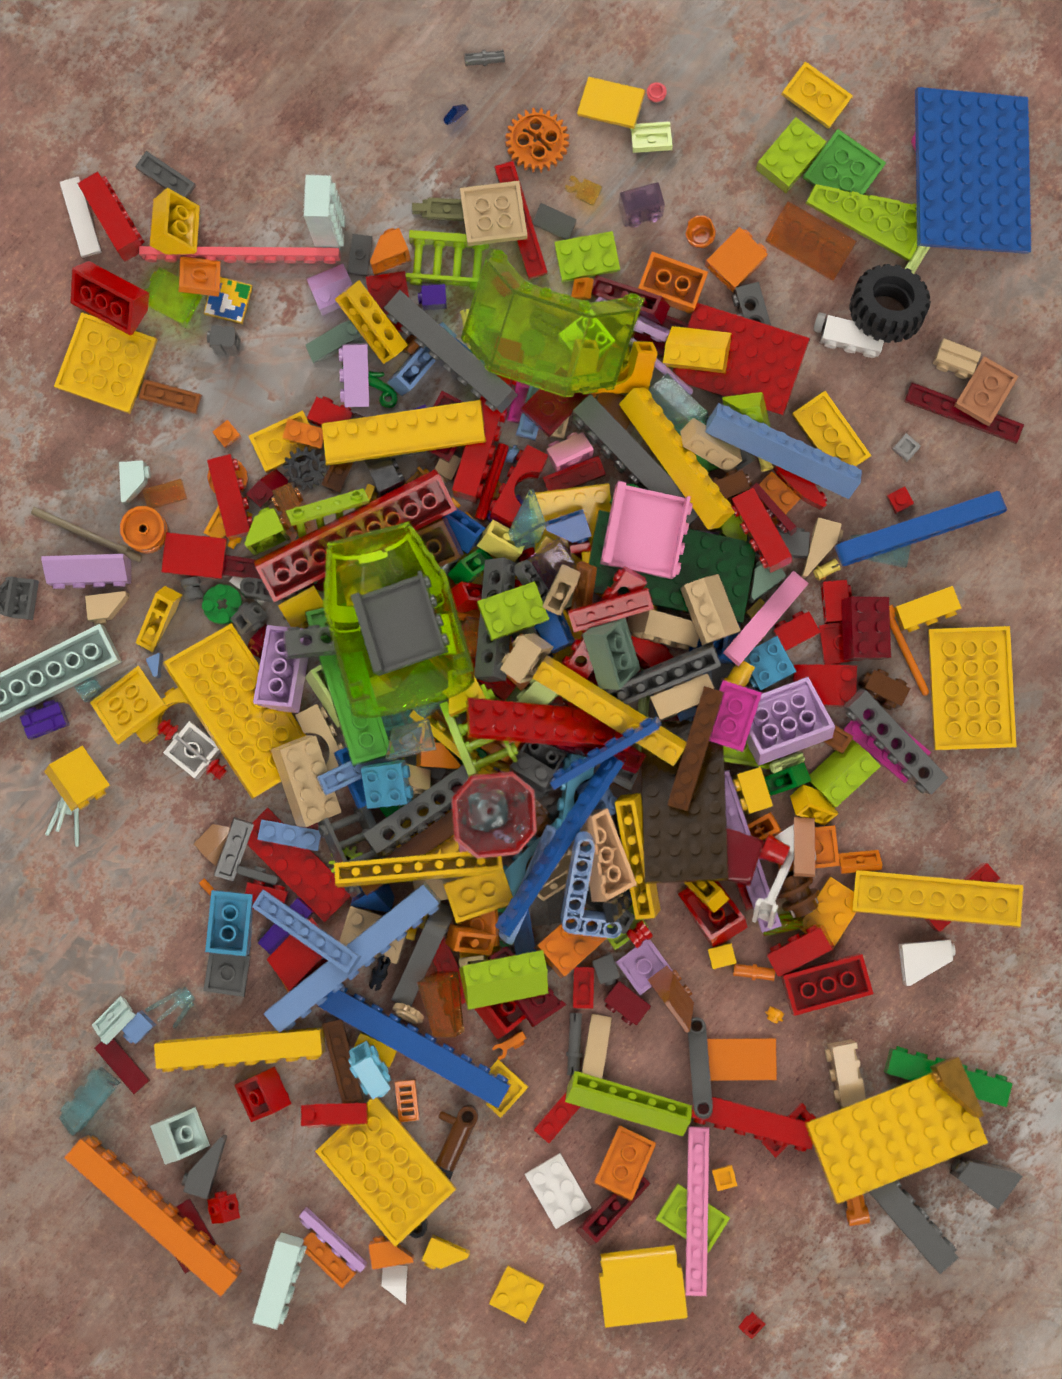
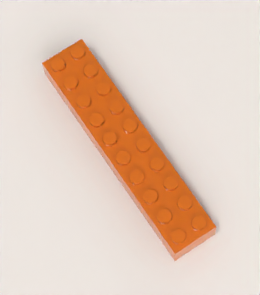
M87 1135L81 1138L64 1159L221 1297L242 1272L240 1269L241 1265L235 1259H229L225 1256V1251L217 1244L213 1246L209 1242L210 1238L203 1231L197 1232L193 1228L194 1223L189 1218L185 1217L183 1219L177 1214L179 1210L173 1204L169 1203L168 1205L164 1202L162 1194L157 1190L152 1191L147 1186L148 1182L141 1176L137 1178L132 1173L133 1169L124 1162L120 1163L116 1159L117 1155L112 1150L103 1148L101 1146L102 1142L96 1136L92 1135L91 1137Z

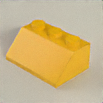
M167 187L153 199L150 246L166 255L195 254L197 252L200 206Z
M672 326L665 345L663 363L667 367L726 373L732 333Z

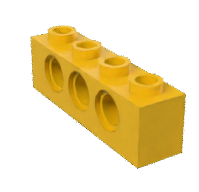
M360 280L349 286L335 298V301L383 364L396 357L408 346Z

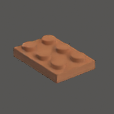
M984 356L954 406L990 426L1019 376Z

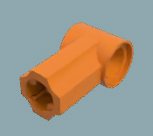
M861 1194L846 1200V1217L849 1227L869 1224L870 1216L868 1207L865 1205L864 1195Z

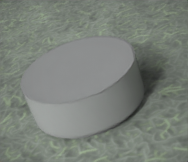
M818 313L813 329L814 332H822L826 319L825 313Z

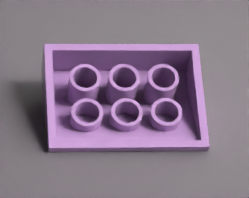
M809 677L761 695L747 738L748 746L758 766L833 737L835 725Z

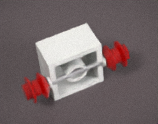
M164 719L158 725L157 729L159 731L157 735L163 733L165 741L173 739L172 743L163 753L193 778L199 779L205 771L206 775H214L213 781L216 779L221 780L226 775L227 765L221 766L219 764L220 759H216L221 753L212 738L193 722L189 721L180 733H177L179 725L172 726L171 719L168 721Z

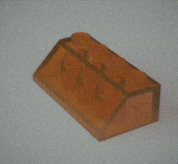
M789 201L786 203L765 242L832 281L836 278L857 242Z

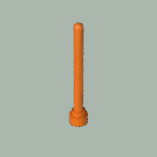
M892 604L889 606L891 631L922 695L926 696L929 694V689L894 618L896 616L894 612L896 611Z

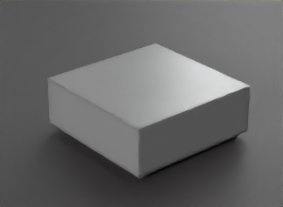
M906 433L892 450L908 462L921 445Z

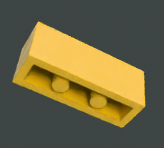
M953 586L896 606V612L894 613L901 631L907 629L909 633L920 629L919 625L925 622L928 626L938 622L937 618L944 615L946 619L957 615L956 611L961 609Z

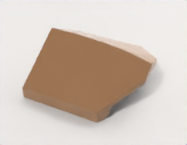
M212 824L194 845L216 866L230 828Z

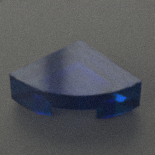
M465 104L453 106L443 118V121L446 125L455 122L469 110Z

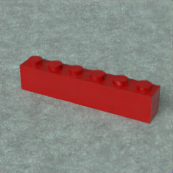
M712 1096V1114L708 1119H699L694 1113V1106L692 1107L691 1117L694 1118L693 1122L705 1125L707 1121L714 1123L713 1127L725 1130L726 1127L733 1128V1133L745 1136L747 1132L754 1134V1138L766 1141V1138L774 1140V1144L786 1147V1143L795 1145V1150L806 1152L807 1149L812 1150L813 1143L805 1124L807 1121ZM700 1105L697 1108L700 1114L704 1115L709 1112V1108L706 1105Z

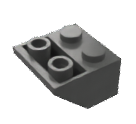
M525 742L516 756L518 762L511 764L509 772L515 773L527 785L544 794L550 786V781L553 778L552 774L559 770L566 754L549 744Z

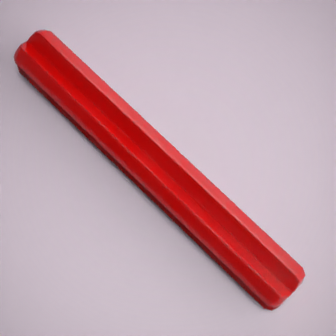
M498 444L475 517L479 520H486L509 446L506 444Z

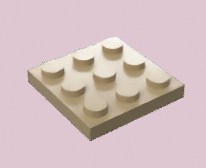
M519 181L460 188L468 246L527 239Z

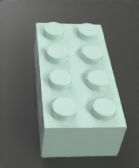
M282 1232L277 1238L253 1323L276 1330L279 1324L284 1323L289 1311V1307L286 1304L290 1303L295 1290L292 1283H295L296 1279H298L301 1266L297 1265L304 1258L307 1246L303 1245L304 1240L302 1238Z

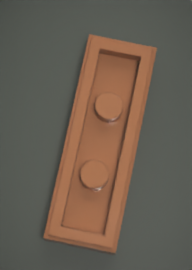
M794 817V876L815 877V818Z

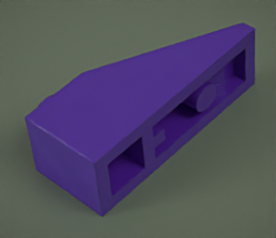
M297 898L289 906L306 919L314 913L301 898ZM274 923L258 944L271 955L290 934Z

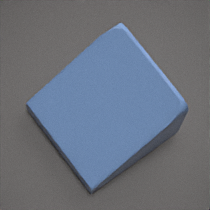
M157 653L146 658V662L153 677L160 678L163 654Z

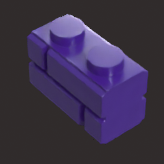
M51 700L43 703L44 707L36 710V707L24 711L25 714L20 716L28 739L33 740L70 725L61 702Z

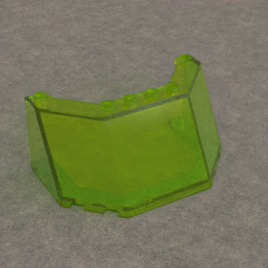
M491 248L485 258L461 335L462 341L471 346L470 350L477 359L483 360L486 370L563 397H572L577 392H581L583 395L596 393L600 388H605L606 390L615 389L630 352L645 298L631 293L620 299L591 303L586 300L573 298L568 294L552 291L547 287L542 288L533 285L529 281H525L507 261L508 256L504 251Z

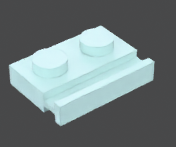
M120 996L92 1024V1027L101 1038L100 1040L107 1045L136 1014L132 1011L127 1000Z

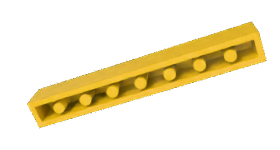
M645 387L633 388L619 403L620 407L685 498L690 496L692 508L707 529L720 528L735 513L730 502L721 494L718 485L711 480L707 470L698 462L696 455L683 447L681 436L675 430L674 424L667 419L663 409L652 398L651 392Z
M546 655L532 677L621 734L631 727L633 729L641 726L640 723L647 718ZM660 726L658 730L636 743L674 766L684 751L687 742Z
M469 852L334 863L337 887L503 873L502 856L476 859Z

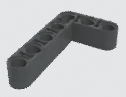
M440 902L437 905L439 909L429 917L391 1001L412 1006L439 945L454 918L450 906Z

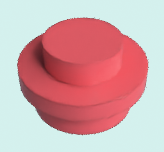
M654 82L648 86L647 97L652 102H661L666 97L667 91L662 83Z

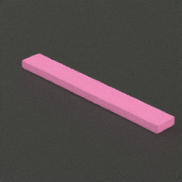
M688 1126L686 1296H706L709 1127Z

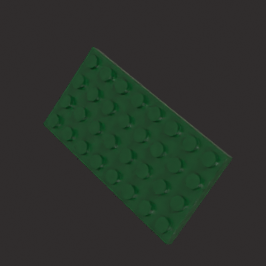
M599 510L588 564L597 568L594 593L603 595L607 587L611 588L615 582L613 578L616 572L622 569L600 564L610 512ZM688 529L687 534L683 535L682 539L685 547L683 554L679 555L678 562L681 563L679 575H676L673 579L636 572L646 578L647 584L644 588H648L653 605L689 612L680 588L696 580L719 574L737 623H743L756 552L752 549L749 541ZM620 587L618 593L626 594L629 589L627 587Z

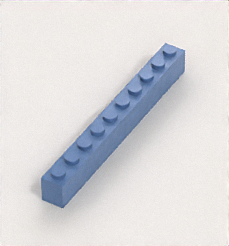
M424 882L346 945L361 956L351 974L345 973L333 963L327 961L267 1009L264 1015L279 1033L284 1029L287 1032L296 1025L295 1020L301 1016L303 1019L312 1012L310 1008L313 1005L317 1004L319 1006L328 999L326 995L329 992L333 991L335 993L344 986L342 982L345 979L352 980L360 973L358 971L363 965L368 967L376 960L374 958L379 952L384 954L391 948V942L395 939L399 942L407 935V929L411 926L413 929L423 922L421 919L427 913L429 916L439 909L437 905L441 900L428 884Z

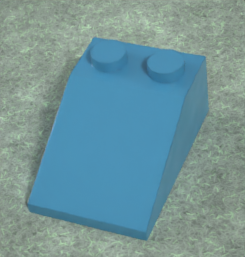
M211 891L205 952L247 956L250 953L253 894Z

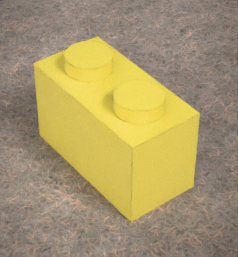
M492 520L483 532L477 546L496 558L504 557L515 562L522 554L527 539L497 521Z

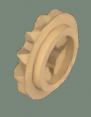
M395 1003L393 1010L398 1017L413 1024L423 1022L424 1016L420 1011L403 1003Z

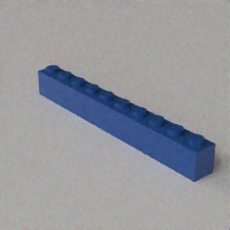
M345 986L335 993L333 991L329 992L326 995L328 999L318 1006L497 1108L511 1086L508 1083L509 1079L499 1073L495 1076L490 1073L491 1069L481 1063L479 1066L472 1063L473 1059L463 1053L461 1056L456 1054L453 1047L446 1043L443 1046L436 1042L437 1038L428 1033L424 1036L418 1032V1027L410 1023L408 1025L401 1023V1018L395 1014H385L382 1012L383 1008L375 1003L369 1005L364 1002L366 998L357 993L353 996L347 992L348 988Z

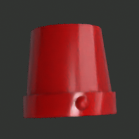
M768 834L761 849L759 859L783 865L790 846L776 839L773 835Z

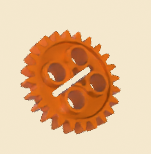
M532 108L531 114L525 110V116L518 113V121L512 119L513 126L507 127L510 132L505 135L506 139H508L505 145L510 147L507 153L513 154L511 157L512 161L518 159V167L524 164V171L528 167H531L532 173H534L536 168H539L540 173H542L543 167L550 171L551 164L557 167L556 160L563 161L561 154L567 155V150L565 149L569 147V142L565 141L569 139V134H566L567 126L561 127L563 119L557 121L558 114L551 117V110H548L546 114L543 113V108L540 109L539 113H536L535 108ZM538 124L541 127L538 130H534L531 128V125ZM548 136H554L556 140L553 142H549L546 138ZM521 139L528 141L526 145H521L518 142ZM536 151H542L544 155L542 157H537L534 155V153Z

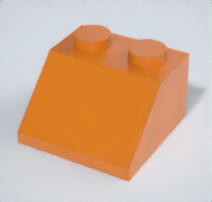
M390 228L380 236L370 260L374 275L381 274L411 261L409 249L399 228Z

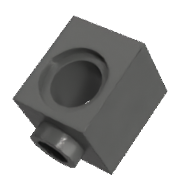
M611 953L592 960L600 984L605 983V986L617 982L616 978L620 976Z

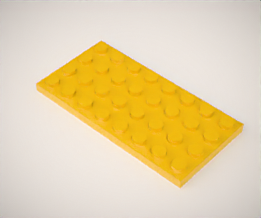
M232 623L164 661L163 666L252 800L279 784L281 779L271 749L304 737L306 734L291 712L277 711L253 704L260 665Z
M931 1073L805 1123L836 1204L988 1143L979 1118L973 1117L944 1092L938 1084H935Z

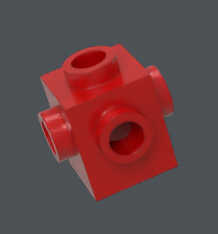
M220 1191L214 1193L215 1197L207 1199L208 1212L212 1224L227 1223L240 1218L236 1193L227 1194V1191Z

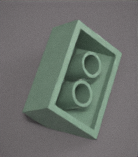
M625 618L591 627L583 634L599 688L620 690L640 670Z

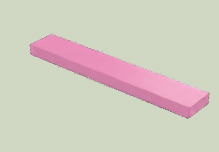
M793 570L726 648L723 654L739 666L809 583Z

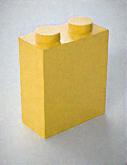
M83 745L49 764L44 771L71 811L77 808L82 810L94 798L99 800L107 794L105 791L110 786Z

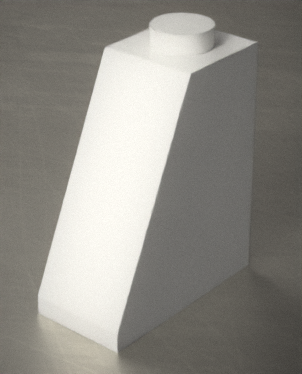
M949 939L898 944L903 985L911 986L953 961V956L956 953L954 943H951Z

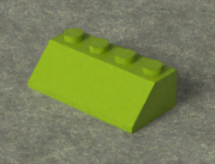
M543 950L464 965L459 969L467 1010L548 994L547 967Z

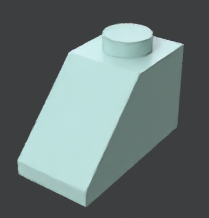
M144 461L119 462L121 502L124 505H129L148 484L147 478L151 476L150 467Z

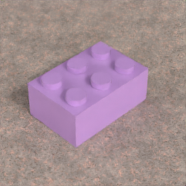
M367 343L343 344V348H339V362L343 361V369L339 370L340 382H344V389H340V401L345 402V407H369Z

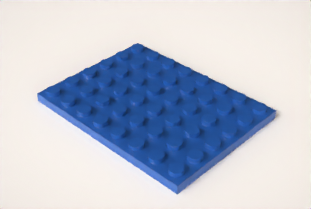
M917 87L915 89L917 246L1030 253L1031 211L1028 97Z

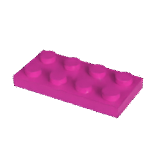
M869 709L863 712L865 720L870 717ZM851 720L843 730L854 736L853 740L900 781L906 783L908 779L901 773L902 768L898 764L894 765L887 758L889 754L884 749L881 751L874 745V739L870 734L867 736L860 730L859 727L861 725L856 720ZM882 723L877 727L878 734L884 731ZM906 732L915 741V743L929 756L931 752L927 748H925L920 742H918L914 737H912L908 732ZM896 738L891 741L893 749L898 745ZM907 753L905 755L906 763L910 762L911 760L910 753Z

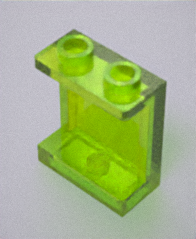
M159 267L157 272H153L148 289H144L149 292L148 307L186 328L204 295L178 292L179 277Z

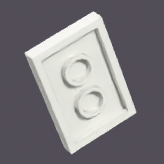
M561 1153L525 1173L527 1180L555 1229L591 1209V1205Z

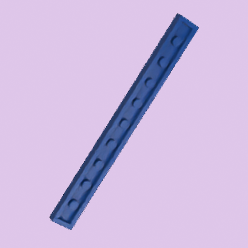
M615 756L601 762L600 767L591 777L585 790L579 795L577 802L567 813L561 826L556 830L554 837L544 848L538 861L533 865L531 872L521 883L519 890L510 900L503 914L498 918L495 927L506 936H511L575 839V836L579 833L624 763Z

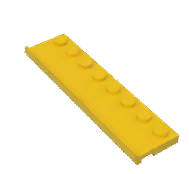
M481 400L322 424L326 465L486 442Z

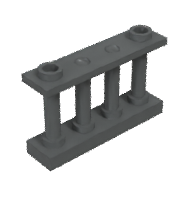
M356 806L353 808V815L330 824L328 818L318 823L319 833L325 838L335 863L385 858L384 856L379 858L371 845L370 852L349 861L346 860L342 851L364 840L367 841L364 833L377 825L371 810L367 809V806L357 809ZM355 822L360 823L362 833L338 842L334 831ZM360 885L344 887L351 898L361 893Z

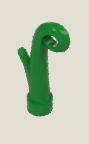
M368 371V385L383 392L379 398L380 404L385 408L394 407L398 401L395 390L382 380L376 378L385 376V373ZM390 396L391 401H385V397Z

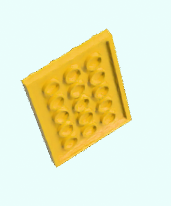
M1010 626L929 629L928 644L934 750L1017 747Z
M377 1097L375 1099L371 1098L367 1102L368 1124L341 1126L315 1152L392 1244L397 1246L450 1197L457 1188L381 1099Z

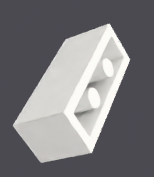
M830 315L827 316L820 343H823L825 347L832 349L836 347L843 348L848 353L860 352L869 358H875V356L878 357L880 355L884 340L879 339V341L873 339L874 337L866 336L863 334V330H859L855 325V321Z

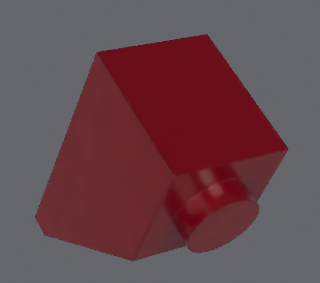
M275 469L261 478L246 495L262 510L267 508L290 483H288V479L282 473Z

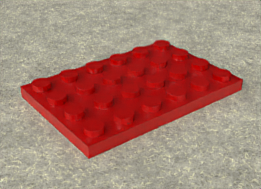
M697 303L687 328L732 333L726 373L674 367L672 372L689 386L723 397L762 392L767 411L784 416L810 338Z

